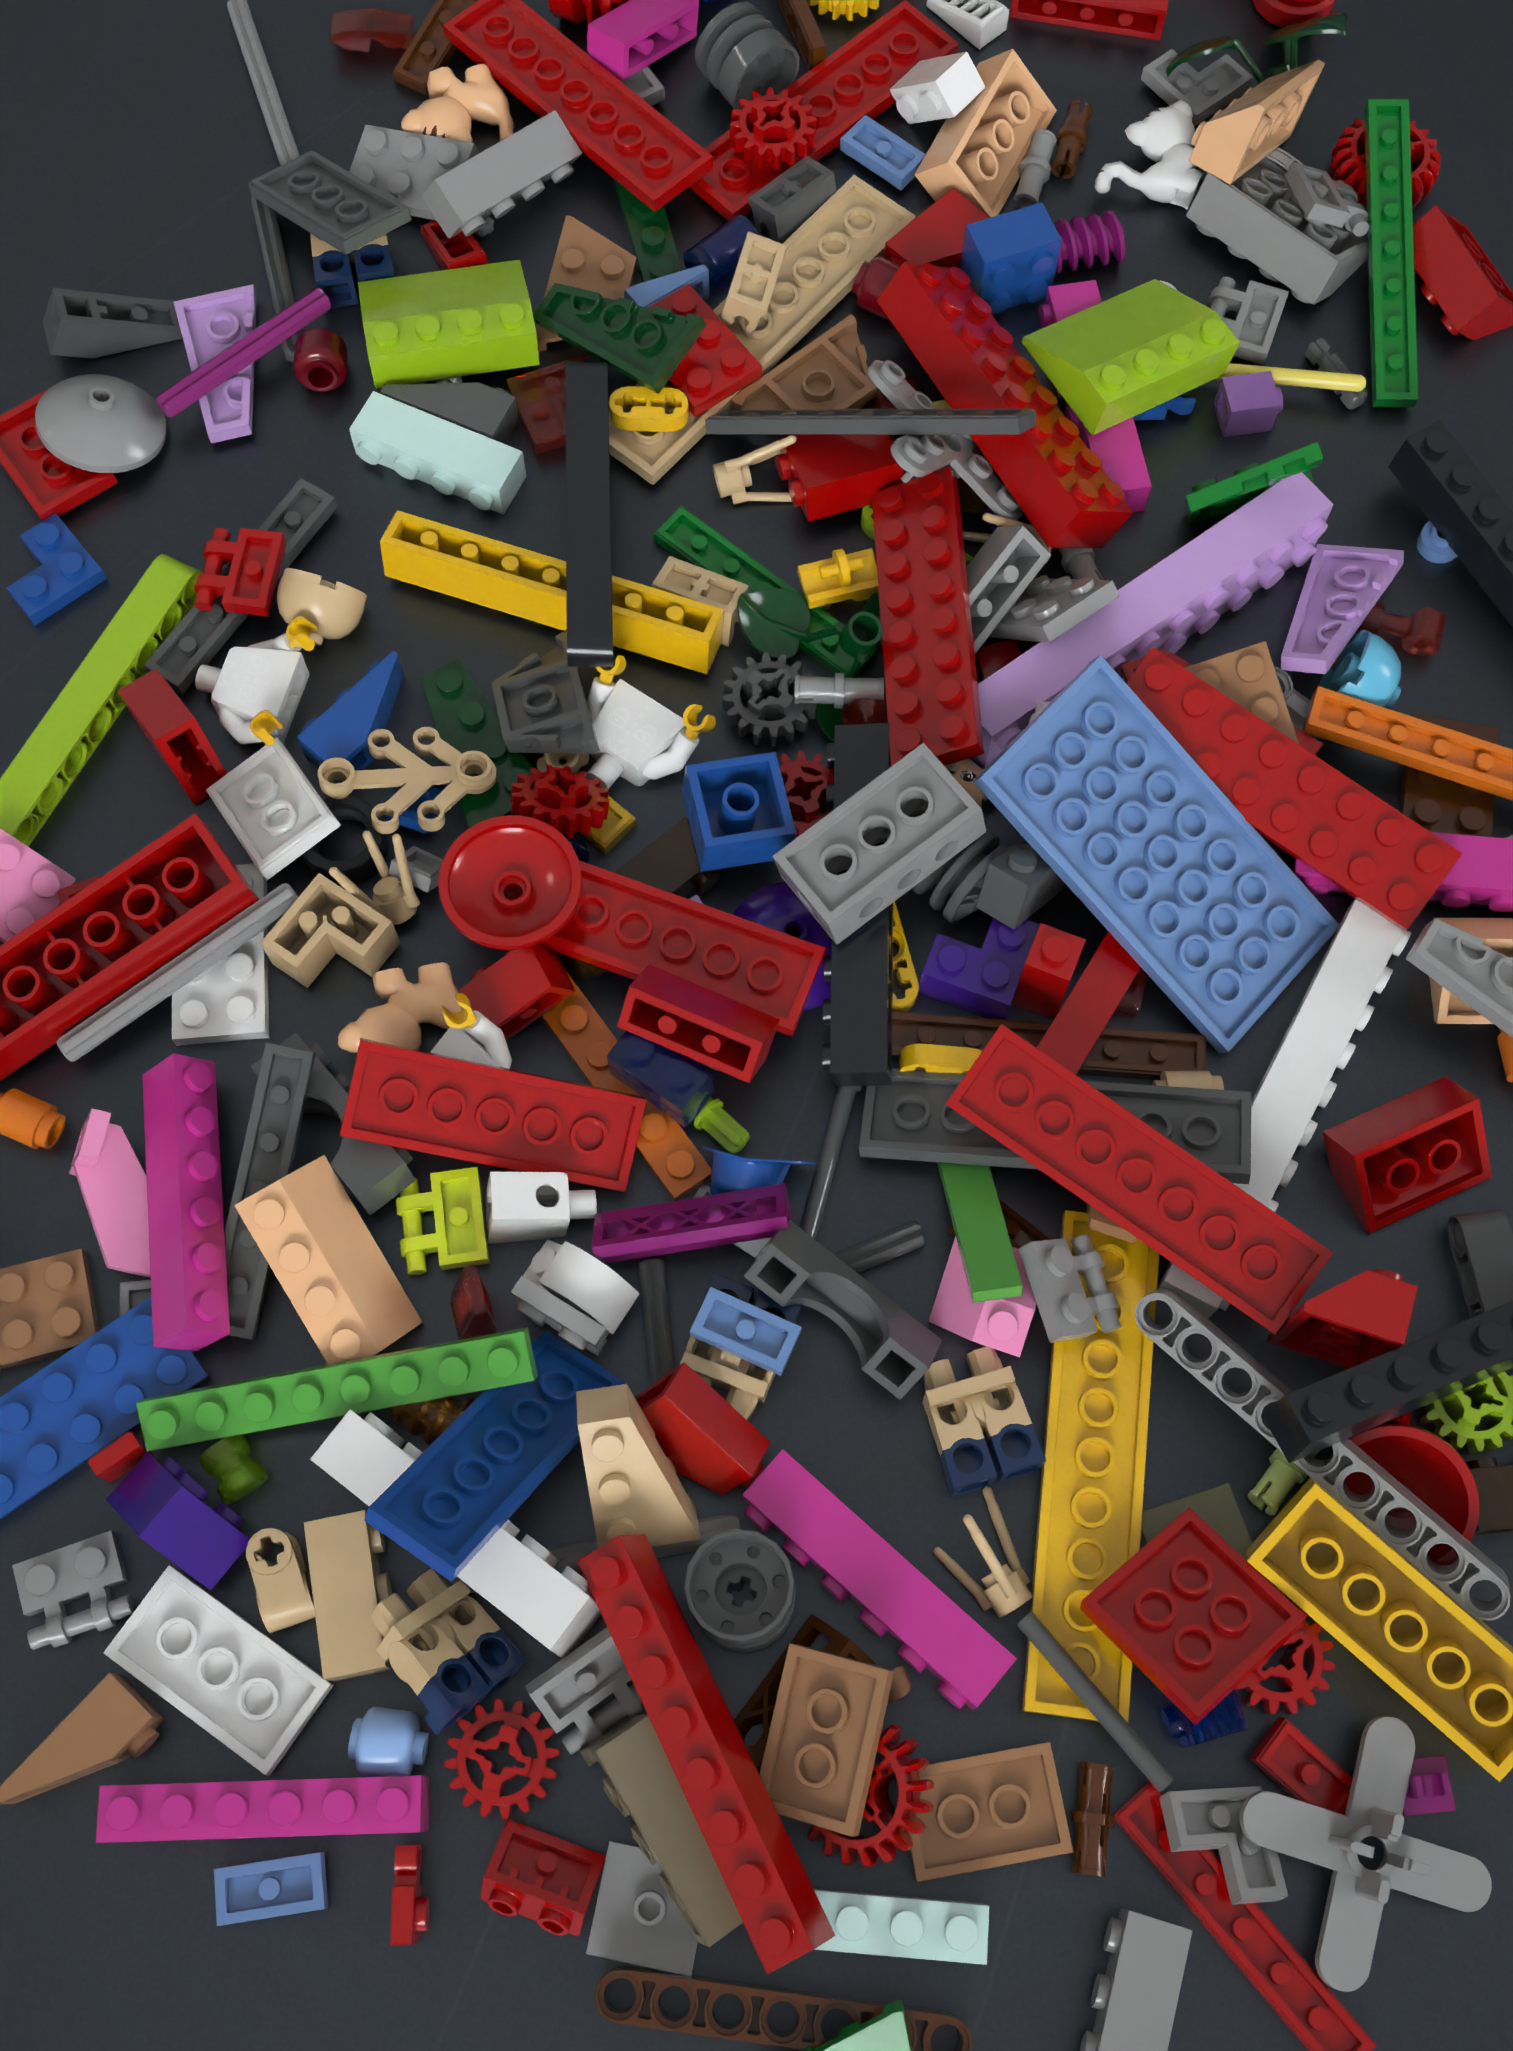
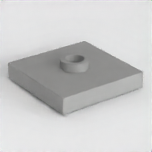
M609 1841L586 1954L691 1976L698 1942L659 1880L658 1874L663 1872L658 1862L652 1865L637 1846Z

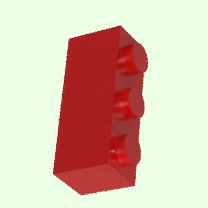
M649 964L629 986L617 1027L750 1083L767 1058L780 1019Z

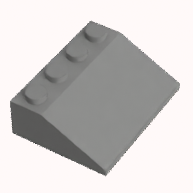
M1263 158L1232 184H1228L1207 173L1186 217L1196 223V228L1202 234L1216 237L1227 244V249L1231 254L1241 259H1248L1260 267L1259 271L1264 277L1273 281H1280L1292 289V295L1299 301L1315 305L1331 296L1368 259V232L1363 236H1356L1353 232L1347 230L1344 225L1341 228L1326 223L1325 226L1321 227L1310 223L1305 219L1298 200L1293 197V191L1285 178L1287 170L1270 159Z

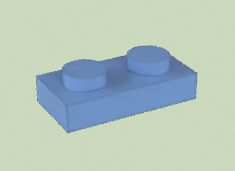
M864 115L840 138V150L899 190H902L915 177L914 174L926 155L867 115Z
M710 1287L690 1329V1336L781 1376L802 1327Z
M324 1852L214 1869L217 1926L329 1908Z

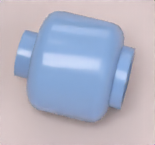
M372 1707L363 1718L356 1717L353 1723L348 1746V1760L355 1761L357 1772L364 1777L409 1776L414 1764L423 1765L425 1762L429 1733L420 1732L419 1717L412 1711Z

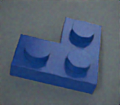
M55 513L20 535L24 545L41 566L8 586L7 590L35 626L107 578L103 570Z

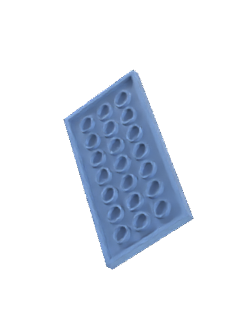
M1101 655L1092 659L973 781L1197 1030L1206 1037L1207 1041L1219 1054L1229 1052L1340 927L1338 922L1253 826L1245 821V817Z

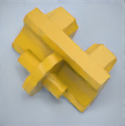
M843 548L832 551V558L799 565L797 568V574L809 609L820 607L823 610L830 609L833 603L849 599L856 602L869 599L872 594L879 592L877 565L872 548L845 554Z

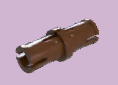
M1074 100L1069 104L1064 126L1058 131L1056 137L1058 148L1051 164V171L1058 178L1062 165L1066 166L1062 179H1070L1075 175L1079 154L1086 147L1088 140L1086 130L1093 113L1091 105L1086 101L1081 114L1078 113L1081 100Z
M1080 1761L1077 1811L1072 1810L1071 1821L1076 1822L1075 1848L1071 1872L1106 1877L1109 1827H1114V1816L1110 1815V1796L1114 1766Z

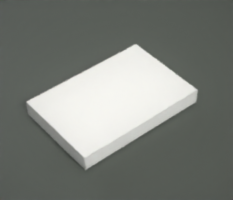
M278 737L275 738L272 746L265 745L206 789L260 873L267 880L341 826Z

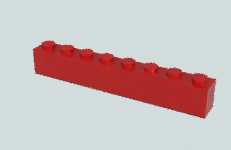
M646 1534L620 1535L577 1561L579 1567L588 1581L587 1584L762 1965L766 1973L769 1974L814 1950L836 1935Z

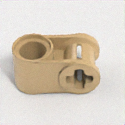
M266 1528L255 1533L248 1541L246 1559L256 1589L259 1612L267 1631L271 1634L314 1618L315 1610L311 1578L297 1538L290 1533L275 1528ZM271 1542L284 1546V1551L277 1555L278 1564L267 1561L264 1558V1554L271 1551Z

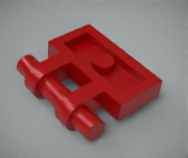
M215 528L211 540L205 543L203 558L206 561L203 573L199 574L196 578L194 591L197 593L195 607L202 611H211L214 599L223 596L222 605L225 612L268 617L286 547L284 534L240 528L236 543L229 542L231 533L228 530ZM232 562L229 575H221L223 565Z

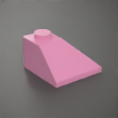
M955 1236L929 1322L970 1341L1020 1357L1037 1303L1018 1250L1019 1248L1012 1246L1023 1285L1022 1296L973 1303Z

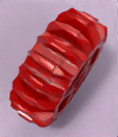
M1355 119L1350 127H1345L1344 131L1340 134L1338 142L1334 145L1331 154L1330 175L1334 176V181L1343 180L1345 184L1352 186L1358 196L1357 203L1367 206L1366 159L1364 154L1365 122L1361 119ZM1416 120L1410 122L1412 209L1430 194L1439 175L1438 170L1440 168L1441 153L1436 148L1437 140L1428 139L1429 129H1417Z
M883 1723L877 1751L884 1758L879 1763H874L869 1786L870 1791H868L869 1799H866L863 1813L868 1822L875 1821L882 1831L874 1836L859 1834L858 1836L851 1837L814 1825L808 1832L807 1839L811 1842L826 1837L823 1845L824 1855L828 1857L834 1856L841 1849V1861L844 1865L854 1864L858 1856L863 1867L875 1866L878 1856L884 1863L891 1862L896 1859L895 1846L902 1851H908L913 1847L912 1838L908 1831L921 1834L926 1829V1825L916 1816V1813H928L933 1808L931 1802L920 1799L921 1791L934 1788L933 1780H920L918 1771L925 1769L929 1765V1761L925 1757L911 1759L910 1755L916 1750L918 1745L914 1738L906 1739L898 1744L902 1734V1727L898 1724H891L884 1731ZM895 1776L898 1782L899 1794L896 1810L888 1796L889 1783Z

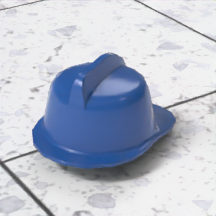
M702 1146V1149L713 1152L711 1195L782 1184L791 1164L817 1165L815 1162L743 1158Z

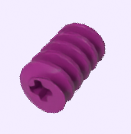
M1105 211L1101 217L1092 213L1085 220L1081 216H1074L1069 223L1066 219H1057L1054 223L1062 239L1056 274L1061 273L1064 260H1067L1071 271L1077 270L1079 258L1083 259L1087 269L1092 268L1094 255H1098L1102 266H1107L1110 253L1112 252L1116 262L1123 263L1125 258V234L1122 223L1113 211Z

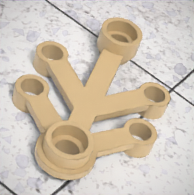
M421 727L413 734V746L416 754L425 758L436 756L447 765L432 767L398 743L390 731L377 729L372 731L368 737L370 755L378 760L390 759L401 768L354 771L353 765L348 760L335 757L325 760L319 766L318 779L322 792L333 799H343L353 789L402 787L388 801L376 805L371 811L372 826L375 831L381 834L395 832L400 824L399 816L433 785H447L434 800L421 803L417 809L419 826L425 831L434 832L444 826L445 813L467 793L480 794L486 792L494 785L496 781V767L493 761L483 752L467 751L462 754L442 740L438 731L434 728ZM423 740L433 741V743L429 745H424L420 742ZM378 742L388 743L384 747H378L375 744ZM470 774H479V776H468V775H470ZM334 781H343L342 783H333ZM428 813L438 815L434 819H427L424 816ZM385 815L392 817L391 820L386 822L378 820L381 816Z

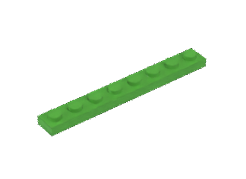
M528 1327L153 1396L143 1398L136 1405L146 1452L345 1416L349 1410H352L354 1413H362L535 1381L538 1374Z

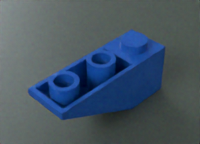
M394 650L383 660L374 662L360 681L352 688L343 690L336 697L334 704L321 716L309 720L303 727L302 732L297 736L305 758L318 769L325 760L335 757L348 760L353 765L354 771L364 770L374 761L375 758L369 753L368 737L374 730L386 729L405 677L399 656ZM334 781L335 784H337V783H342V782H343V781Z

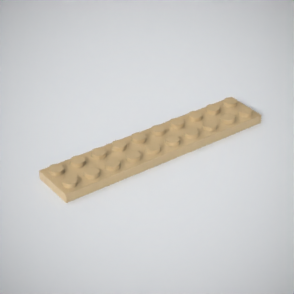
M853 175L783 243L787 245L766 315H761L756 329L752 332L746 331L748 320L743 316H736L734 323L729 327L732 333L762 365V376L767 374L852 290L857 274L865 261L871 263L876 257H884L885 242L916 218L914 214L856 175ZM726 299L713 310L719 318L721 317ZM639 383L635 385L636 387H645ZM752 383L697 417H694L689 411L687 424L676 432L621 430L612 423L609 411V454L647 482L654 485L706 434L705 419L719 412L730 410L731 398ZM625 405L623 412H631L633 405ZM668 406L665 413L673 414L675 407Z

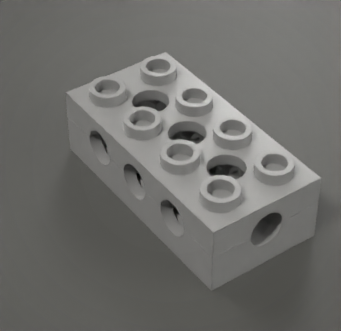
M922 743L772 857L782 879L837 945L986 833L982 808L931 750ZM885 842L882 845L875 846L878 843ZM843 870H848L847 872H845V873H843V874L836 875V874H838L839 872H841V871H843Z

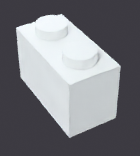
M962 52L919 61L889 90L896 101V107L900 115L906 119L908 124L955 117L986 87L968 52Z

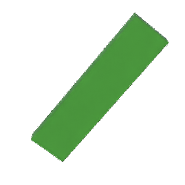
M937 1162L972 1302L1022 1296L1023 1285L990 1166Z

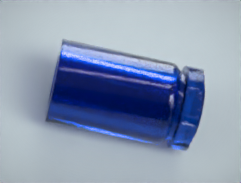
M741 214L734 216L696 243L694 247L684 252L683 259L686 269L704 264L709 269V286L712 285L715 280L720 279L737 266L748 231L758 235L755 227L745 216Z

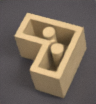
M318 873L260 944L274 966L308 988L336 953L373 977L375 972L380 969L401 942L391 920Z

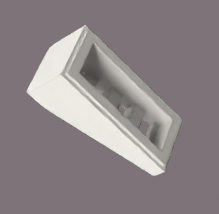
M927 0L926 6L979 50L1007 29L1009 9L996 0H951L949 3L946 2L947 0ZM960 3H962V7H957Z

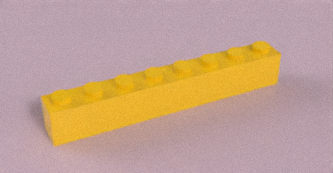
M399 510L396 511L380 540L385 576L567 631L566 561ZM612 575L613 646L707 675L722 643L724 609Z

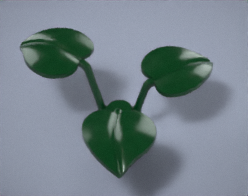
M1342 12L1314 17L1302 23L1285 26L1263 39L1264 45L1282 41L1284 45L1285 63L1269 69V77L1297 68L1298 40L1303 36L1313 34H1342L1346 36L1347 13ZM1230 36L1209 39L1191 45L1178 53L1166 68L1168 77L1182 63L1223 49H1235L1257 82L1260 84L1265 80L1238 38H1230Z
M769 588L753 593H742L737 600L738 619L746 639L762 655L768 652L771 659L778 660L781 654L786 655V660L792 658L799 648L800 641L808 643L838 635L841 649L847 655L854 657V663L848 678H857L861 665L865 661V655L869 653L878 641H880L882 646L883 628L880 619L879 592L871 595L866 601L863 610L854 614L846 625L836 623L834 627L810 634L804 633L811 622L810 610L805 600L793 591L782 588ZM885 698L883 706L843 704V709H835L834 704H817L816 717L819 727L825 736L832 742H835V725L886 723L887 704Z

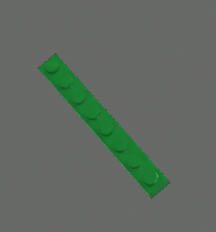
M1368 99L1364 108L1367 222L1369 224L1368 269L1372 407H1414L1418 401L1409 99Z

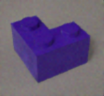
M993 918L981 949L937 933L921 973L918 994L983 1018L1006 1019L1024 964L1040 924L1025 920L1016 929H1012Z
M147 1452L108 1496L106 1501L141 1539L211 1591L247 1548L250 1538L239 1528L244 1519L223 1501L216 1508L204 1499L210 1492L191 1477L192 1474L169 1456L162 1463Z

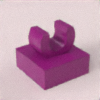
M1446 1756L1414 1758L1402 1815L1409 1816L1456 1811Z

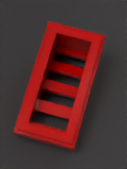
M436 220L420 226L421 233L441 270L488 264L486 253L472 234L466 237L463 232H460L448 239V237L444 238L446 234Z

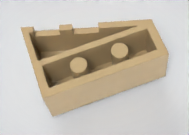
M622 1384L576 1391L578 1430L598 1548L620 1535L646 1534L651 1547L701 1540L696 1504L690 1493L685 1491L677 1477L676 1469L670 1458L665 1456L658 1444L654 1430L628 1385Z

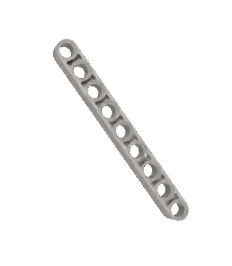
M1159 1288L1151 1291L1139 1300L1135 1308L1134 1317L1140 1330L1282 1452L1263 1416L1266 1414V1405L1278 1402L1284 1395L1293 1391L1175 1291ZM1161 1300L1170 1306L1173 1313L1170 1324L1159 1325L1150 1318L1148 1309L1151 1301ZM1197 1333L1207 1337L1212 1345L1211 1356L1197 1358L1192 1355L1187 1347L1188 1336ZM1234 1367L1244 1369L1251 1376L1252 1388L1244 1392L1235 1391L1227 1384L1226 1371ZM1347 1438L1333 1444V1455L1328 1459L1318 1460L1307 1455L1293 1461L1470 1615L1480 1620L1490 1621L1498 1619L1506 1613L1510 1606L1511 1594L1510 1584L1504 1571L1350 1439ZM1353 1472H1363L1370 1476L1375 1487L1368 1494H1356L1347 1487L1345 1478ZM1393 1508H1406L1413 1513L1416 1523L1410 1529H1396L1388 1522L1387 1513ZM1436 1544H1448L1456 1550L1458 1558L1450 1565H1438L1429 1557L1428 1551ZM1488 1580L1495 1583L1500 1588L1501 1593L1496 1599L1486 1602L1475 1598L1470 1588L1477 1581Z

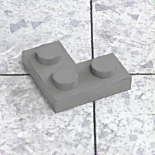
M1173 49L1145 66L1141 76V80L1169 106L1179 100L1189 104L1193 113L1192 123L1194 127L1229 104L1234 98L1245 93L1251 87L1253 76L1228 54H1225L1200 72H1197L1187 62L1182 63L1167 77L1166 68L1177 55Z
M1261 1786L1168 1791L1160 1796L1159 1799L1171 1852L1218 1849L1231 1905L1275 1902L1288 1897L1278 1852L1255 1845L1249 1841L1240 1826L1239 1814L1243 1802L1252 1793L1262 1791Z

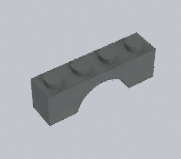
M294 1033L282 1042L280 1046L316 1053L303 1114L323 1113L333 1116L342 1122L350 1082L342 1073L335 1078L326 1068L332 1062L315 1041L307 1046L301 1037ZM262 1058L250 1066L257 1077L259 1076ZM342 1136L339 1151L330 1164L342 1183L369 1216L416 1181L407 1164L413 1161L411 1155L404 1148Z
M790 1219L789 1228L776 1231L744 1275L746 1279L782 1307L793 1304L804 1305L818 1310L832 1319L853 1342L860 1358L861 1369L899 1400L906 1395L930 1368L942 1342V1339Z

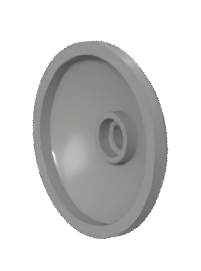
M86 374L68 378L50 387L41 396L36 406L35 426L43 445L58 459L82 470L98 473H119L136 469L156 457L166 439V419L155 399L138 386L117 377Z

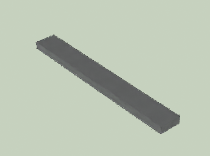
M1032 408L725 410L705 419L707 434L1019 435L1036 426L1035 410H1032Z

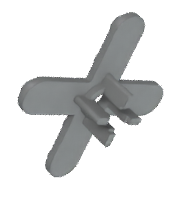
M875 360L868 368V375L872 382L897 409H934L932 401L925 394L915 391L905 380V373L896 363L890 360L885 362ZM905 435L898 438L892 444L890 450L893 458L906 471L901 477L904 483L951 466L957 475V479L961 477L997 516L1015 521L1022 517L1023 510L1007 487L992 473L993 469L990 463L984 457L973 453L980 449L970 435Z
M1379 1716L1372 1719L1363 1730L1345 1815L1270 1791H1257L1249 1795L1243 1802L1239 1814L1240 1826L1244 1835L1255 1845L1333 1870L1315 1953V1965L1323 1982L1331 1988L1342 1992H1350L1360 1988L1369 1976L1383 1905L1388 1902L1390 1889L1463 1912H1474L1481 1909L1487 1903L1492 1890L1489 1871L1477 1858L1402 1834L1404 1825L1402 1813L1415 1754V1739L1411 1729L1405 1722L1390 1716ZM1368 1836L1377 1837L1381 1840L1384 1848L1383 1860L1380 1866L1373 1870L1365 1868L1360 1863L1357 1855L1373 1859L1375 1847L1360 1843Z

